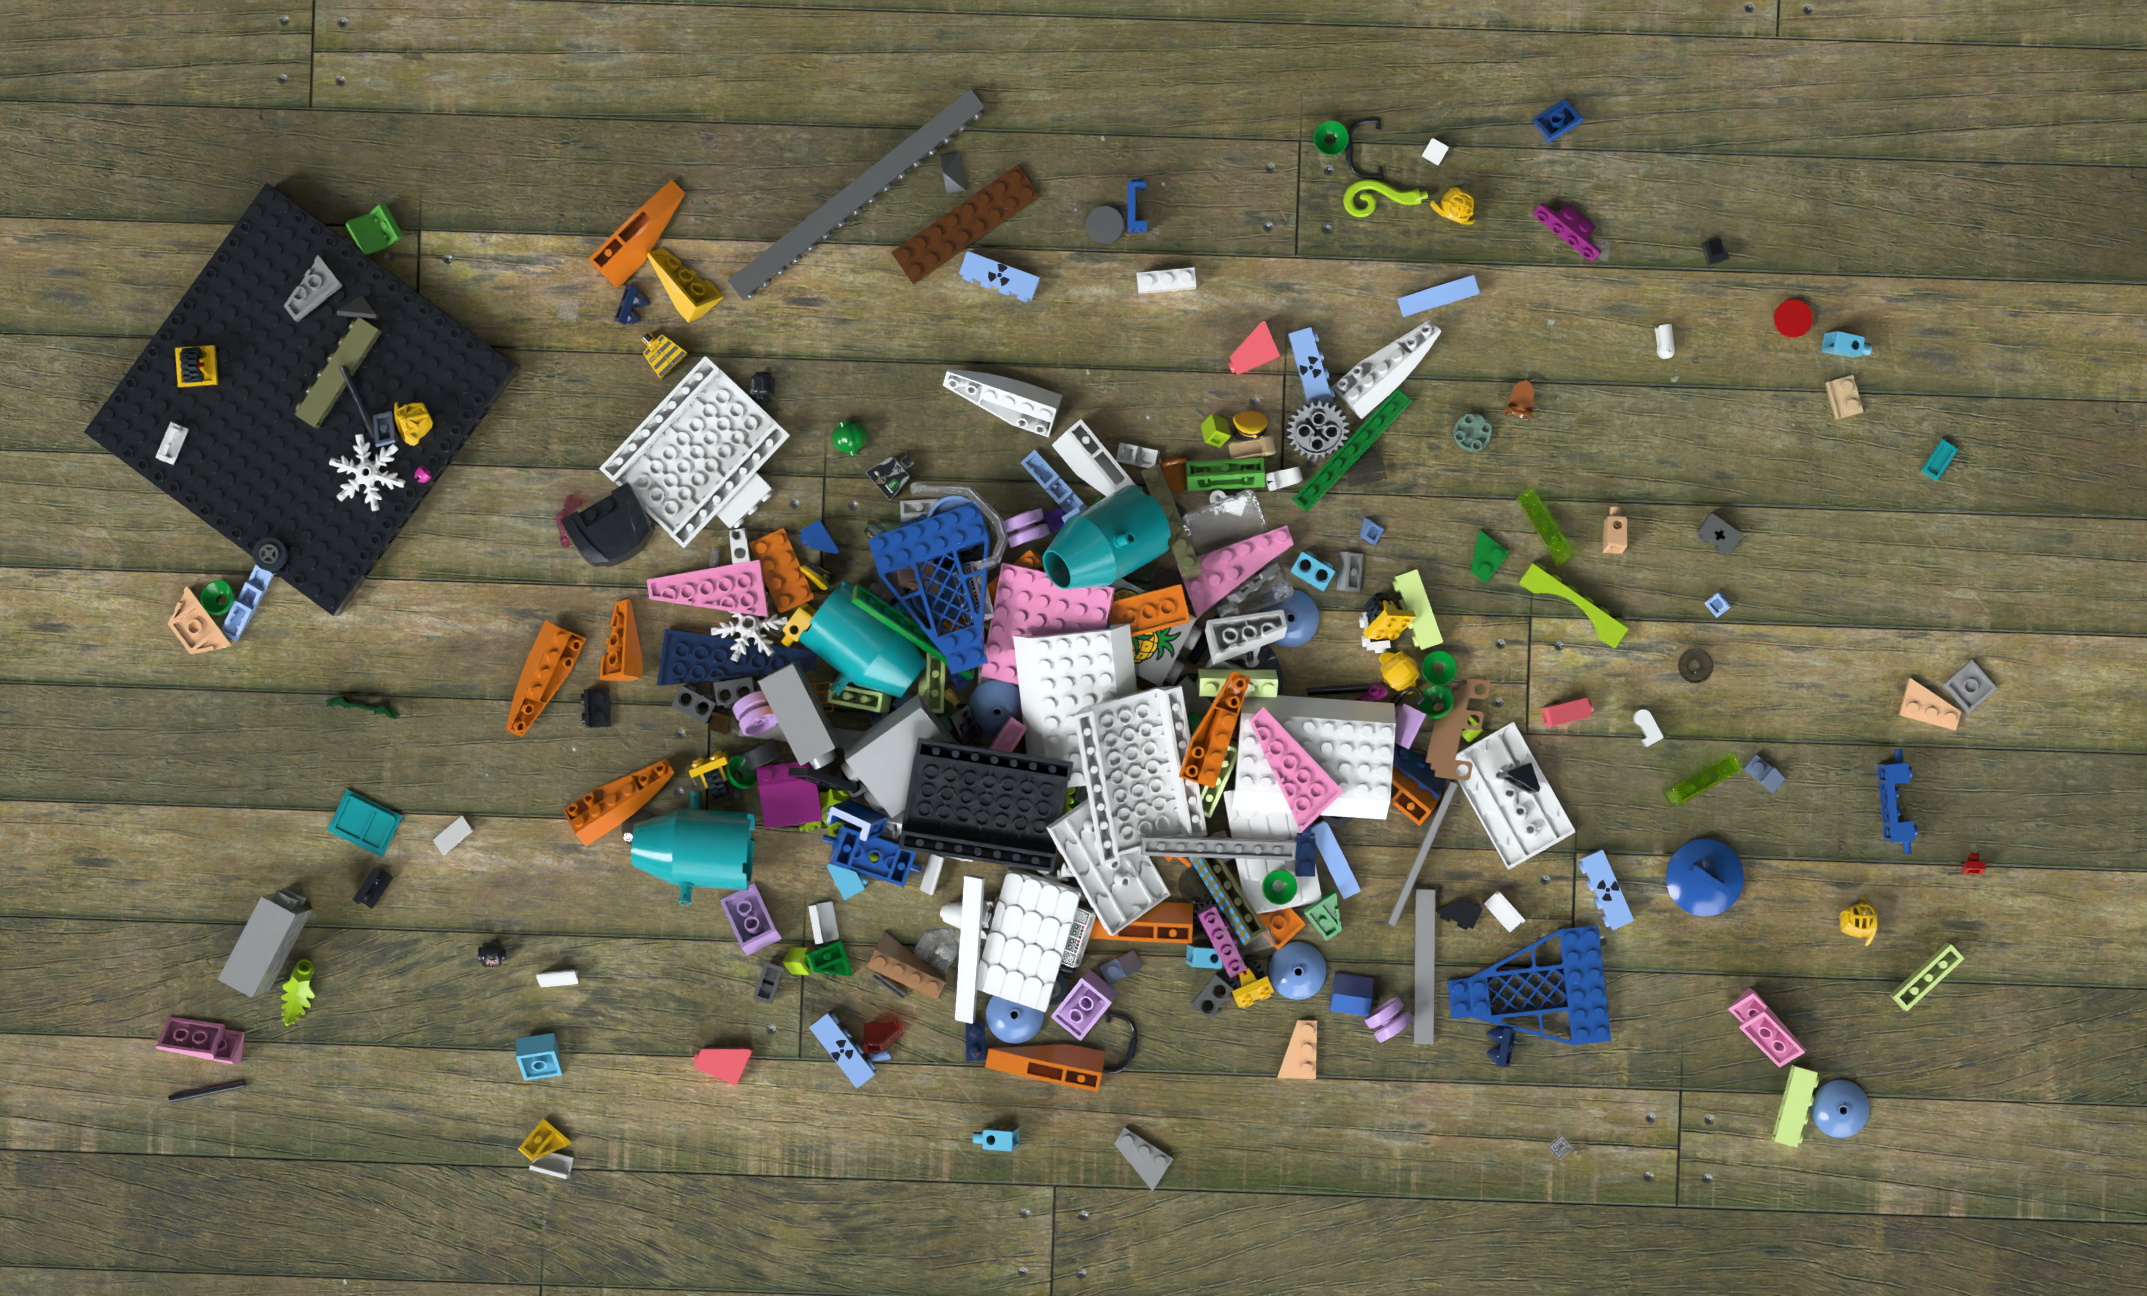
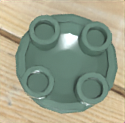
M1476 413L1466 414L1460 417L1455 424L1453 430L1454 439L1457 445L1464 450L1470 452L1479 451L1490 442L1492 427L1482 415Z

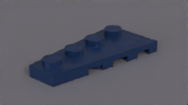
M1394 743L1393 768L1396 767L1400 770L1401 775L1408 779L1410 777L1417 782V786L1422 790L1427 789L1433 794L1432 797L1438 800L1446 778L1435 777V770L1431 769V763L1426 762L1427 757Z

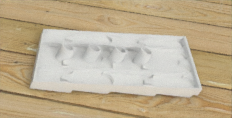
M1514 722L1456 754L1455 760L1469 761L1473 764L1470 779L1457 781L1508 870L1575 833V829ZM1532 763L1540 791L1529 794L1498 777V775L1519 765ZM1459 765L1456 769L1457 775L1465 776L1468 773V767L1466 765Z
M1233 790L1223 792L1231 838L1295 840L1297 833H1301L1292 813L1232 809ZM1235 859L1241 890L1256 914L1311 904L1322 898L1316 863L1315 877H1296L1295 860ZM1286 870L1296 879L1297 893L1289 903L1276 905L1269 902L1263 895L1262 883L1265 876L1271 871ZM1280 880L1275 881L1272 885L1274 891H1281L1284 886Z
M1089 798L1046 827L1109 935H1115L1171 895L1149 856H1142L1141 850L1120 855L1119 861L1100 865Z
M1009 867L982 959L980 960L977 990L1046 1012L1083 890Z

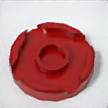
M1794 299L1787 300L1776 308L1773 321L1776 330L1782 336L1798 338L1810 329L1813 317L1809 306L1800 300Z

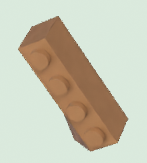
M884 931L867 966L936 1000L946 982L943 977L922 962L886 931Z

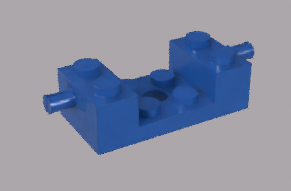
M1894 749V762L1877 764L1884 841L1891 843L1902 842L1904 854H1912L1911 842L1915 841V836L1918 835L1917 825L1914 824V821L1898 820L1900 818V808L1896 805V799L1899 798L1898 788L1895 787L1897 783L1910 782L1912 767L1904 762L1903 749Z
M841 823L835 838L824 834L821 842L832 845V851L829 856L831 864L901 887L905 886L910 871L919 874L922 869L921 865L913 863L916 851L899 849L900 842L895 841L894 843L879 837L865 842L859 839L860 829ZM877 852L879 853L878 860L870 861L869 854Z

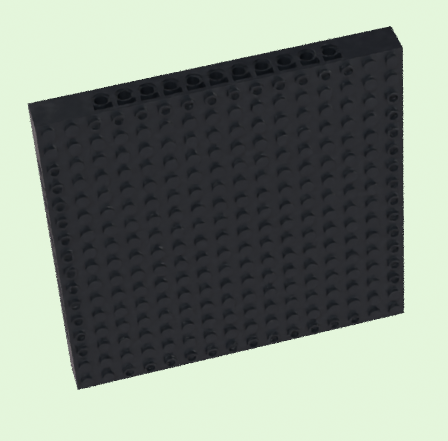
M266 182L84 433L252 557L254 546L260 539L272 536L282 540L288 549V559L282 568L272 572L332 616H339L518 373L520 367L368 255L363 254L357 247L281 191ZM319 255L343 286L300 321L296 322L284 305L295 288L305 278V273L311 269L315 263V258ZM361 295L380 316L379 320H364L382 332L352 378L372 421L373 415L390 411L394 415V405L398 401L399 408L412 403H423L433 425L429 432L415 446L403 440L395 422V431L399 441L376 447L375 438H371L348 386L345 387L319 428H314L295 415L298 403L301 400H305L308 395L306 394L308 388L318 380L317 375L319 371L328 365L329 362L327 360L333 351H337L340 339L344 335L347 336L350 331L349 326L354 319H358L337 315V310ZM215 345L218 385L178 387L175 348ZM170 422L189 429L174 465L156 458ZM363 434L365 444L367 442L370 443L367 451L371 452L368 457L370 461L376 460V454L380 456L382 447L387 450L392 444L396 445L398 450L391 455L394 460L385 462L387 466L380 465L379 471L381 473L388 471L387 475L398 473L395 478L406 481L404 488L393 484V489H390L386 483L383 486L380 480L375 481L374 486L379 488L376 492L382 497V500L377 499L380 510L372 511L370 501L365 503L368 494L364 493L367 488L365 484L359 485V492L355 489L353 498H350V495H348L341 502L337 495L344 489L340 486L350 483L348 479L355 480L356 474L354 472L347 474V471L337 472L340 467L329 465L331 457L342 461V456L349 463L352 459L354 465L360 464L361 459L355 456L359 453L353 448V445L358 446L355 435ZM421 465L432 474V477L425 483L418 482L419 477L415 478V472ZM368 469L364 470L365 476L369 475Z

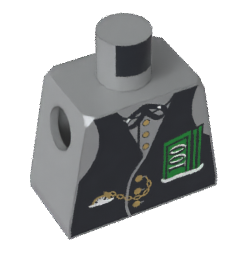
M907 455L899 462L892 456L868 470L866 474L891 501L911 478L906 470L914 463Z

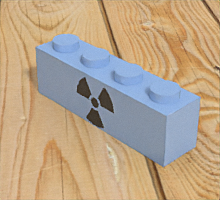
M969 251L966 252L959 272L963 276V280L973 283V280L981 282L980 286L991 289V287L998 288L999 293L1007 296L1012 293L1017 295L1016 299L1023 302L1033 300L1040 281V277Z
M1310 327L1289 333V341L1308 405L1310 404V399L1317 403L1318 398H1320L1321 403H1324L1326 399H1328L1329 403H1332V398L1335 397L1333 387H1329L1327 379H1330L1327 368L1322 366L1321 361L1324 360L1322 350H1318L1316 342H1319L1316 331H1312Z
M1599 849L1580 857L1581 863H1579V867L1583 874H1587L1589 880L1586 883L1589 890L1595 892L1597 898L1594 901L1597 908L1602 909L1605 915L1602 916L1605 926H1610V929L1614 930L1633 922V916L1604 851Z
M828 1012L809 1028L853 1085L858 1088L876 1074L874 1070L876 1066L870 1059L866 1060L862 1055L865 1052L859 1044L855 1045L852 1042L851 1038L853 1037L846 1028L844 1030L841 1028L839 1018L834 1013L831 1015Z

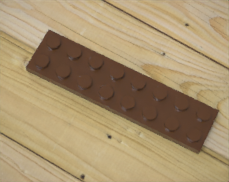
M1016 165L891 253L914 285L1040 196L1019 165Z

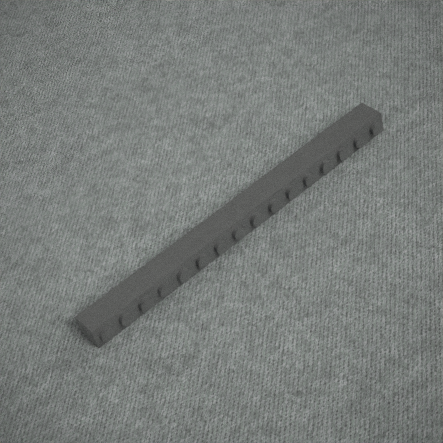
M969 89L730 278L728 282L743 300H751L757 295L756 291L759 288H766L773 282L771 280L773 277L784 274L788 270L786 268L788 265L798 263L803 258L801 255L806 251H813L818 246L817 242L821 239L825 241L833 234L832 231L836 227L840 229L848 223L847 219L853 215L855 217L863 211L862 207L865 204L869 203L870 205L879 198L877 196L879 193L889 191L894 186L893 182L897 179L901 181L909 174L908 170L912 167L915 169L924 162L922 159L927 155L933 156L939 151L938 147L944 143L946 145L954 139L953 135L956 132H963L969 127L968 123L973 119L976 121L985 114L983 112L985 106L974 92Z

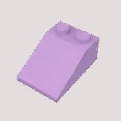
M755 883L747 886L749 890H739L720 900L738 942L747 956L782 939Z
M1089 969L1052 1014L1051 1018L1081 1041L1119 993Z

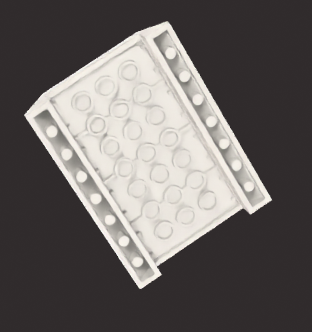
M704 356L599 469L619 487L628 482L632 486L642 508L677 543L685 548L790 435L722 370Z
M1130 623L1110 625V629L1034 637L1033 633L1013 635L1023 725L1028 727L1024 732L1027 755L1072 761V774L1067 787L1086 786L1074 714L1085 706L1137 692Z
M1182 686L1154 687L1085 706L1074 714L1100 865L1119 861L1120 855L1141 850L1142 835L1190 837L1207 835L1199 783L1178 777L1191 739Z
M1277 695V697H1244L1240 709L1235 790H1233L1232 809L1292 813L1248 721L1261 707H1264L1344 791L1320 815L1386 819L1391 798L1396 729L1394 703Z

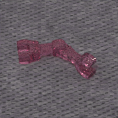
M572 494L566 497L563 505L565 507L555 517L560 532L561 547L563 548L569 547L571 544L561 520L567 517L570 511L573 512L579 508L582 503L578 499L575 504H571V499L574 497Z

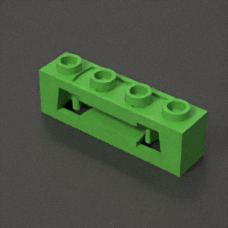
M1264 458L1186 462L1187 491L1265 487ZM1253 464L1252 469H1247L1246 465ZM1209 466L1210 469L1209 472H1207V468H1204L1203 472L1197 471V467Z

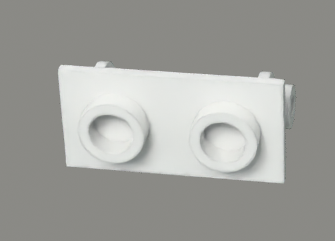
M170 422L156 458L174 465L189 429Z

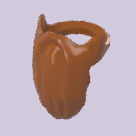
M1524 380L1514 386L1509 404L1505 407V416L1511 412L1515 417L1523 418L1527 416L1528 421H1531L1534 390L1530 382Z
M1182 453L1179 458L1174 456L1166 457L1164 461L1159 458L1160 467L1171 491L1181 494L1187 484L1185 468L1183 466L1188 461L1185 453Z

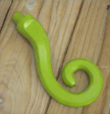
M1363 179L1347 188L1343 197V203L1349 214L1355 217H1366L1375 210L1376 199L1371 193H1362L1360 199L1367 201L1368 206L1365 209L1357 208L1353 200L1355 194L1361 190H1376L1395 202L1404 205L1421 204V200L1427 199L1428 194L1427 191L1419 192V189L1401 191L1378 180Z

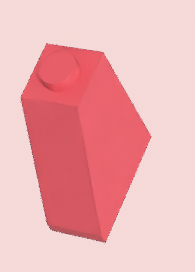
M1265 321L1261 322L1230 356L1229 368L1237 376L1280 358V354Z
M1587 697L1540 708L1545 727L1592 717L1591 712H1594L1592 701H1588Z
M703 1047L701 1051L697 1050L693 1058L695 1062L694 1067L736 1086L753 1048Z

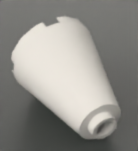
M983 901L981 938L986 940L994 917L992 915V909L995 910V903L993 901ZM950 902L942 906L940 917H943V921L961 929L963 902Z

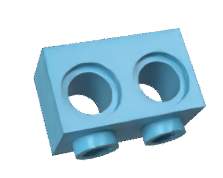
M1306 551V553L1301 552L1290 573L1323 592L1335 573L1332 570L1334 566L1326 561L1322 563L1317 561V556L1309 551ZM1304 559L1308 560L1311 565L1307 571L1300 568V562ZM1320 569L1327 572V578L1323 581L1319 580L1316 576L1317 571Z

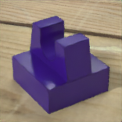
M1062 508L1044 514L1050 533L1061 529L1065 524L1061 518L1064 516Z

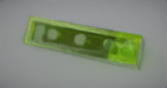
M1533 488L1517 497L1516 500L1556 566L1559 567L1573 559V549Z
M1732 753L1662 790L1670 807H1676L1740 772L1741 768Z

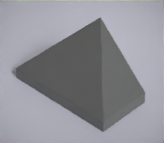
M960 153L940 155L946 193L966 191Z
M363 295L337 310V315L342 317H360L379 320L380 317Z

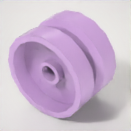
M1041 508L1017 514L1013 518L1002 522L1005 532L1018 531V533L1008 538L1011 548L1050 534L1047 524L1034 525L1044 519Z
M763 691L748 694L733 706V713L736 719L739 720L740 729L745 736L762 734L779 724Z
M1398 996L1376 1008L1364 1019L1369 1028L1378 1027L1374 1035L1379 1043L1398 1034L1414 1020L1408 1010L1399 1012L1404 1004Z

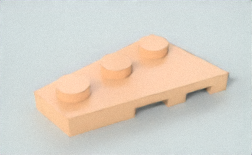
M1908 678L1899 715L1956 730L1961 711L1913 679Z
M1297 1020L1277 1078L1316 1079L1317 1020Z

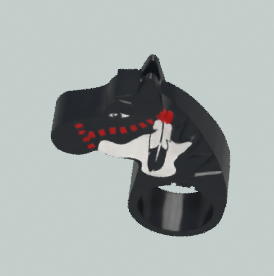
M1268 644L1229 659L1242 660L1245 670H1276L1278 677L1277 695H1281L1283 690L1281 666ZM1210 650L1207 653L1208 660L1211 658Z

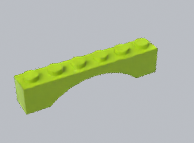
M1538 562L1536 565L1533 563L1529 565L1518 581L1520 585L1533 594H1555L1574 602L1589 617L1597 638L1612 648L1617 647L1628 631L1623 620L1618 617L1613 619L1609 616L1610 612L1602 606L1600 608L1594 606V601L1586 595L1584 597L1578 595V590L1570 584L1568 586L1562 584V579L1554 573L1549 575L1545 572L1546 568Z

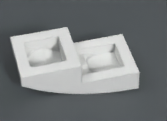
M1120 443L1116 461L1150 468L1158 464L1160 451Z

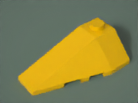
M664 248L647 254L675 308L688 323L703 317L723 299L724 296L707 279L705 281L696 275V271L685 268L681 265V261Z

